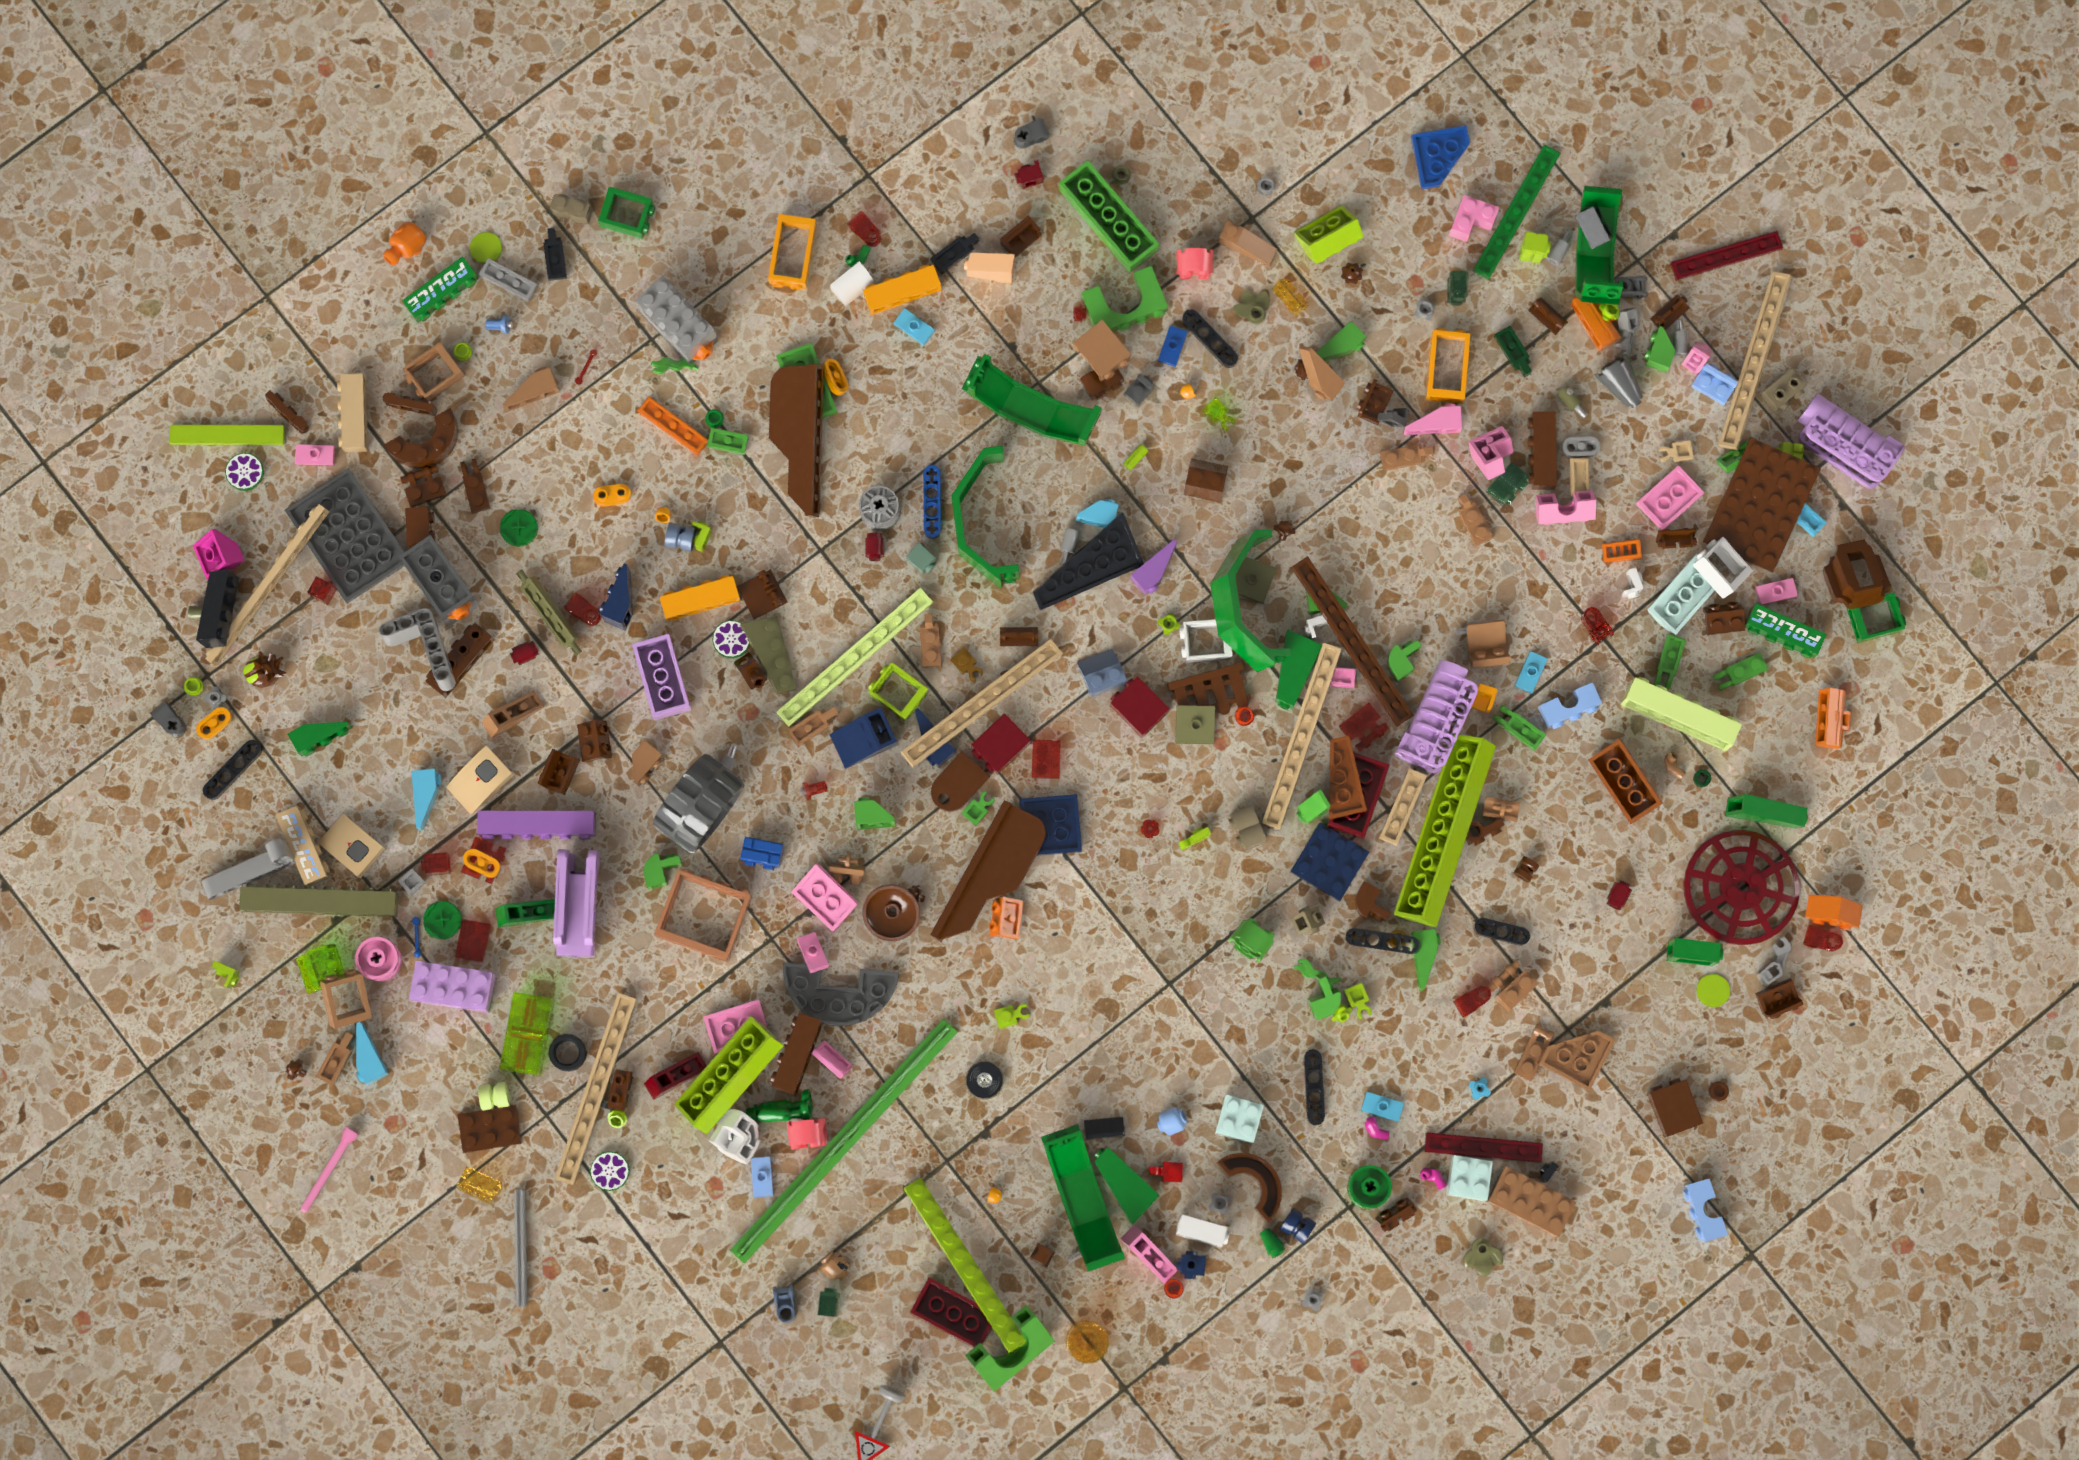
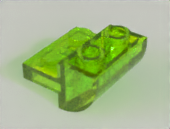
M336 944L314 948L296 958L307 994L320 991V981L324 980L326 976L344 974V968Z

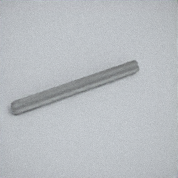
M515 1189L516 1306L525 1307L527 1306L525 1189Z

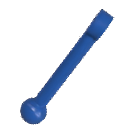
M414 917L412 919L415 931L414 956L420 957L418 933L420 920Z

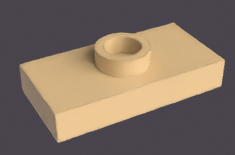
M1589 458L1569 459L1570 497H1574V492L1590 490Z

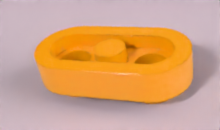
M827 359L822 364L827 384L832 393L838 396L843 395L849 388L847 379L840 364L835 359Z
M615 484L596 488L593 493V499L597 505L604 507L625 504L631 499L632 494L627 485ZM620 490L625 491L624 495L619 496L618 492ZM601 493L606 494L604 498H599Z
M218 707L197 724L196 732L198 736L205 740L215 737L231 723L232 715L230 711L224 707ZM221 715H225V719L223 721L219 720ZM210 727V732L205 733V728Z
M476 849L466 851L463 856V862L468 868L486 877L493 878L500 873V863ZM473 856L477 857V861L475 863H471V858ZM489 865H494L493 871H488Z

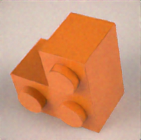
M1809 895L1805 917L1811 919L1814 924L1824 925V922H1829L1830 925L1839 926V929L1851 930V928H1859L1863 905L1840 896Z

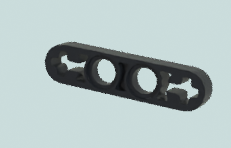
M1192 309L1186 310L1182 317L1184 326L1225 368H1233L1237 364V353L1197 311ZM1187 315L1190 317L1195 316L1194 322L1198 324L1195 329H1193L1195 324L1192 321L1187 322ZM1200 328H1207L1209 334L1205 337L1200 336L1198 333ZM1219 341L1222 347L1219 350H1214L1211 347V343ZM1225 348L1227 349V350H1225V354H1226L1228 357H1230V356L1232 355V356H1233V359H1232L1233 362H1231V361L1226 362V361H1225V360H1226V356L1222 353Z
M255 740L247 741L204 785V796L210 800L218 799L261 755V744ZM250 745H257L255 748L257 751L255 753L250 752ZM243 752L245 754H248L247 756L250 757L249 760L244 755H242ZM237 758L244 759L243 767H235L234 762ZM229 772L231 779L228 782H222V773ZM216 780L223 785L222 788L220 786H217L218 784L215 783ZM210 787L215 788V795H208L210 793V791L208 790Z
M1351 928L1346 933V941L1353 946L1405 954H1416L1421 949L1420 941L1412 936ZM1357 932V935L1364 937V932L1366 933L1364 940L1356 939L1355 942H1353L1350 936ZM1373 934H1376L1379 938L1376 945L1369 943V937ZM1391 937H1395L1398 941L1395 948L1388 946V940ZM1402 938H1404V943H1411V940H1413L1416 948H1412V951H1410L1409 947L1402 946Z
M1311 1049L1304 1055L1306 1115L1309 1124L1317 1126L1323 1123L1325 1119L1322 1056L1319 1051ZM1311 1053H1314L1316 1057L1318 1056V1060H1315L1314 1063L1315 1067L1319 1066V1070L1307 1069V1066H1312L1311 1060L1307 1059V1057L1311 1056ZM1311 1072H1316L1319 1075L1317 1083L1309 1081L1308 1075ZM1311 1092L1319 1093V1102L1313 1103L1310 1101L1309 1095ZM1309 1105H1321V1109L1317 1108V1114L1321 1115L1318 1122H1314V1119L1310 1118V1115L1314 1114V1108L1310 1109Z

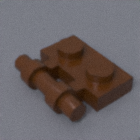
M437 465L425 466L422 470L410 471L407 475L400 477L402 484L408 482L411 484V487L404 489L411 508L447 496L441 477L433 479L432 474L439 472ZM426 476L427 481L417 484L416 479Z

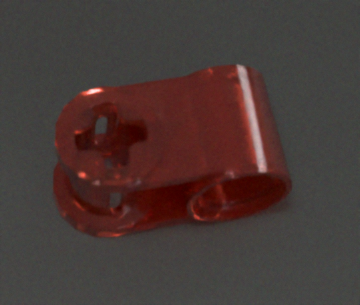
M862 211L858 212L847 223L848 227L868 246L876 247L880 244L881 235L879 229Z
M576 592L563 607L570 614L589 626H596L601 620V615L596 607ZM588 614H591V615L594 614V615H595L593 618H592V617H589V618H588Z
M1590 607L1582 613L1581 622L1596 645H1599L1600 641L1608 636L1612 637L1614 635L1611 626L1597 608ZM1587 613H1593L1595 621H1589Z
M1808 925L1803 944L1812 948L1834 952L1842 947L1843 939L1837 933ZM1834 938V942L1837 944L1832 947L1829 940Z
M1479 986L1469 993L1460 996L1453 1003L1464 1018L1488 1002L1491 997V991L1486 986ZM1479 990L1480 992H1486L1485 1000L1477 997Z

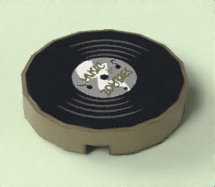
M979 1061L968 1069L965 1077L966 1087L974 1097L981 1100H989L996 1097L1002 1090L1004 1075L995 1063Z

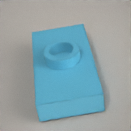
M905 308L894 321L896 327L923 346L935 332V329Z
M1806 503L1797 520V523L1812 537L1827 523Z
M1530 651L1514 686L1532 694L1548 659Z
M1366 1092L1361 1111L1399 1122L1404 1103Z

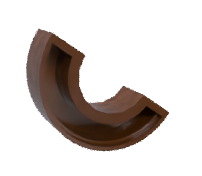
M449 408L434 416L436 422L435 432L427 442L411 444L401 436H398L385 443L384 446L396 461L405 466L420 469L425 466L437 465L451 454L458 439L457 419L452 409Z
M1235 1153L1220 1159L1216 1164L1228 1178L1235 1174H1245L1257 1181L1261 1196L1259 1203L1254 1209L1266 1224L1271 1221L1280 1207L1282 1198L1281 1182L1274 1168L1263 1158L1250 1153Z

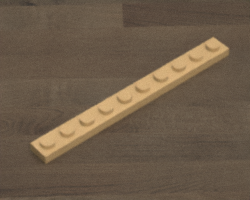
M1772 272L1718 444L1722 448L1739 449L1792 279L1790 274Z
M320 504L310 511V517L299 526L298 533L288 541L285 551L276 557L274 566L265 572L263 581L254 587L252 596L249 600L247 599L243 602L241 611L238 615L232 617L226 646L210 648L207 652L208 656L205 658L207 661L216 666L330 511Z
M1051 639L902 750L901 754L911 767L914 768L1053 663L1063 653Z
M1326 643L1322 645L1262 821L1263 825L1281 830L1342 648Z
M620 993L617 994L555 1176L556 1180L571 1185L575 1184L637 1001L636 998Z

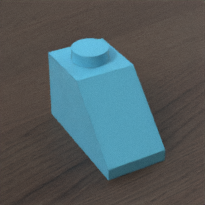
M1111 499L1099 500L1078 513L1076 522L1105 528L1116 518L1119 504H1116Z

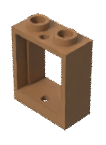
M440 342L403 368L406 373L403 375L410 385L413 383L417 389L414 391L418 397L429 401L464 377L460 368ZM440 355L453 375L426 393L413 373Z
M350 969L344 971L342 975H328L324 980L320 981L328 1022L331 1027L336 1029L372 1018L361 972ZM356 980L362 1008L337 1015L331 987Z

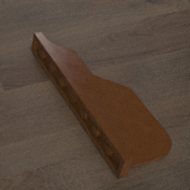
M817 364L785 366L777 370L771 379L769 439L789 460L788 495L802 509L805 516L819 518L824 367Z
M1006 800L1003 801L930 934L935 940L942 942L944 939L970 931L987 900L1019 889L1046 838L1045 826L1039 818L1013 806Z

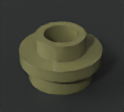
M1118 166L1113 170L1112 178L1117 184H1126L1131 178V172L1125 166ZM1123 173L1125 177L1119 178L1118 174Z

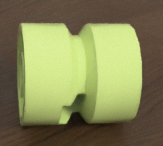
M506 1081L497 1082L494 1086L490 1084L478 1086L482 1111L493 1109L495 1105L498 1108L510 1106V1095Z

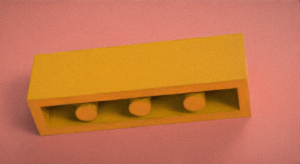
M923 265L917 271H906L900 277H889L883 280V283L867 285L866 289H863V295L870 314L874 315L942 291L934 265Z
M729 575L720 576L718 580L713 582L711 580L703 581L696 587L692 585L681 588L682 591L675 593L674 591H668L660 597L667 622L741 601L734 577H729Z

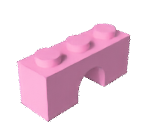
M1593 490L1574 492L1573 500L1568 505H1559L1555 493L1536 495V517L1538 523L1549 525L1551 523L1595 520L1596 498Z

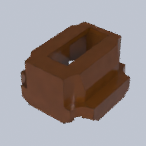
M1865 539L1837 545L1835 556L1830 557L1829 564L1823 568L1824 579L1832 600L1835 603H1844L1847 609L1878 604L1884 601L1885 593L1891 589V584L1880 556L1874 554L1872 547L1867 544ZM1865 560L1874 585L1860 587L1851 561Z

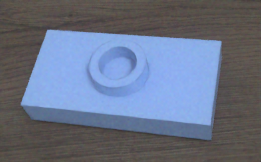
M771 1157L751 1158L753 1198L773 1196Z

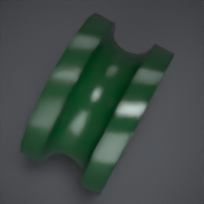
M1706 770L1697 771L1693 776L1694 784L1698 787H1706L1711 782L1710 773ZM1700 773H1703V776H1707L1704 784L1697 780L1700 777Z

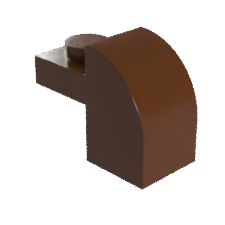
M1365 881L1355 897V908L1358 914L1366 919L1370 913L1374 920L1386 922L1391 912L1374 904L1381 890Z

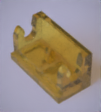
M466 1166L457 1183V1189L493 1206L501 1190L502 1182Z

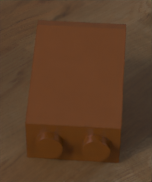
M1191 458L1183 495L1221 503L1228 466Z

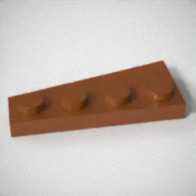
M1349 735L1330 740L1329 804L1331 807L1329 808V820L1367 811Z

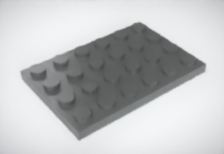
M349 468L285 509L297 530L303 522L307 521L310 517V511L315 506L317 507L318 504L330 511L309 539L307 545L347 604L405 566L398 557L404 553V550Z

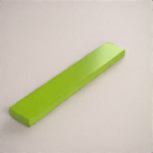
M170 425V445H284L285 441L284 425Z

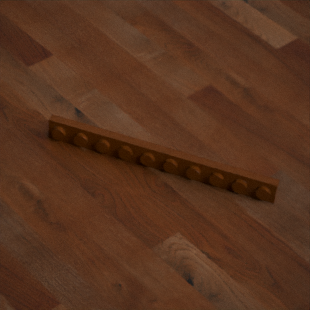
M1307 556L1293 565L1291 569L1396 727L1414 716L1309 557Z

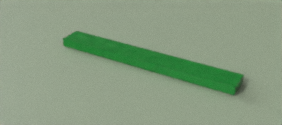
M1544 144L1476 263L1473 272L1488 280L1490 279L1560 156V152Z

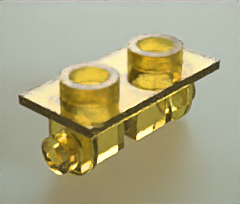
M1279 279L1272 290L1276 296L1282 300L1295 317L1309 307L1307 305L1308 302L1300 293L1295 296L1293 295L1297 289L1291 284L1289 279Z

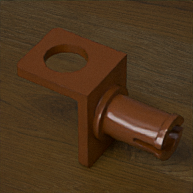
M750 653L734 662L750 689L764 686L767 678ZM749 659L747 663L740 665L744 660Z

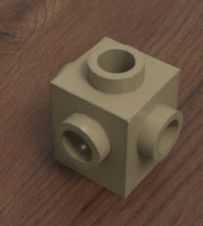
M1309 906L1299 910V914L1291 918L1298 936L1305 933L1313 935L1320 931L1319 927L1326 924L1318 906L1311 909Z

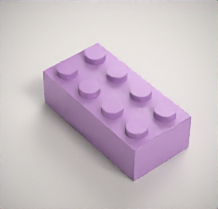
M666 634L632 644L653 719L656 721L690 711L691 706L670 635Z
M416 961L409 1000L489 1013L496 975L493 972Z

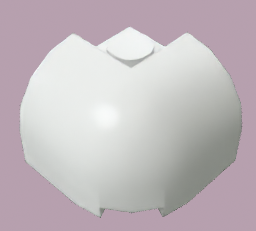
M730 1109L716 1123L718 1126L709 1141L723 1154L748 1165L760 1143V1140H758L759 1126L744 1112Z

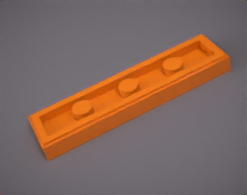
M650 396L638 409V413L695 455L699 456L708 444L706 437Z

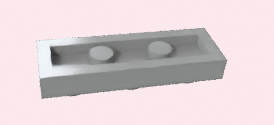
M489 258L479 273L480 277L527 302L530 301L538 287L536 283Z

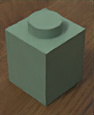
M920 543L906 556V560L922 575L926 572L930 573L936 566V558Z

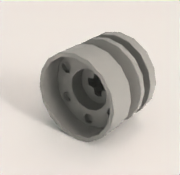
M872 486L865 490L860 498L861 519L868 528L880 532L894 527L900 515L898 498L894 491L885 486ZM882 503L883 508L880 507L877 510L876 505Z

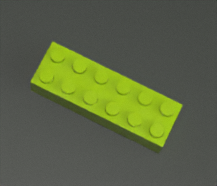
M750 1016L674 1105L695 1128L707 1135L784 1045L764 1024Z

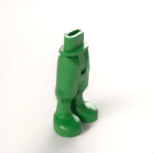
M810 1089L803 1090L801 1099L797 1102L791 1103V1101L775 1100L763 1102L759 1105L754 1104L753 1108H746L745 1114L755 1120V1122H787L792 1119L810 1120L812 1119L813 1112Z

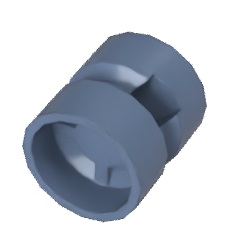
M669 523L665 536V547L676 549L679 546L681 550L692 552L696 527L685 525L681 528L680 524Z

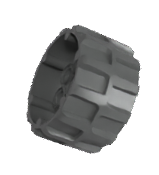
M704 754L691 765L674 786L656 813L653 825L685 850L694 853L707 841L723 821L740 796L745 784L742 779L710 755Z

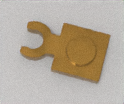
M965 648L950 659V662L962 675L966 672L969 673V679L972 682H976V679L973 677L974 672H978L981 676L983 675V671L980 668L974 667L977 661Z

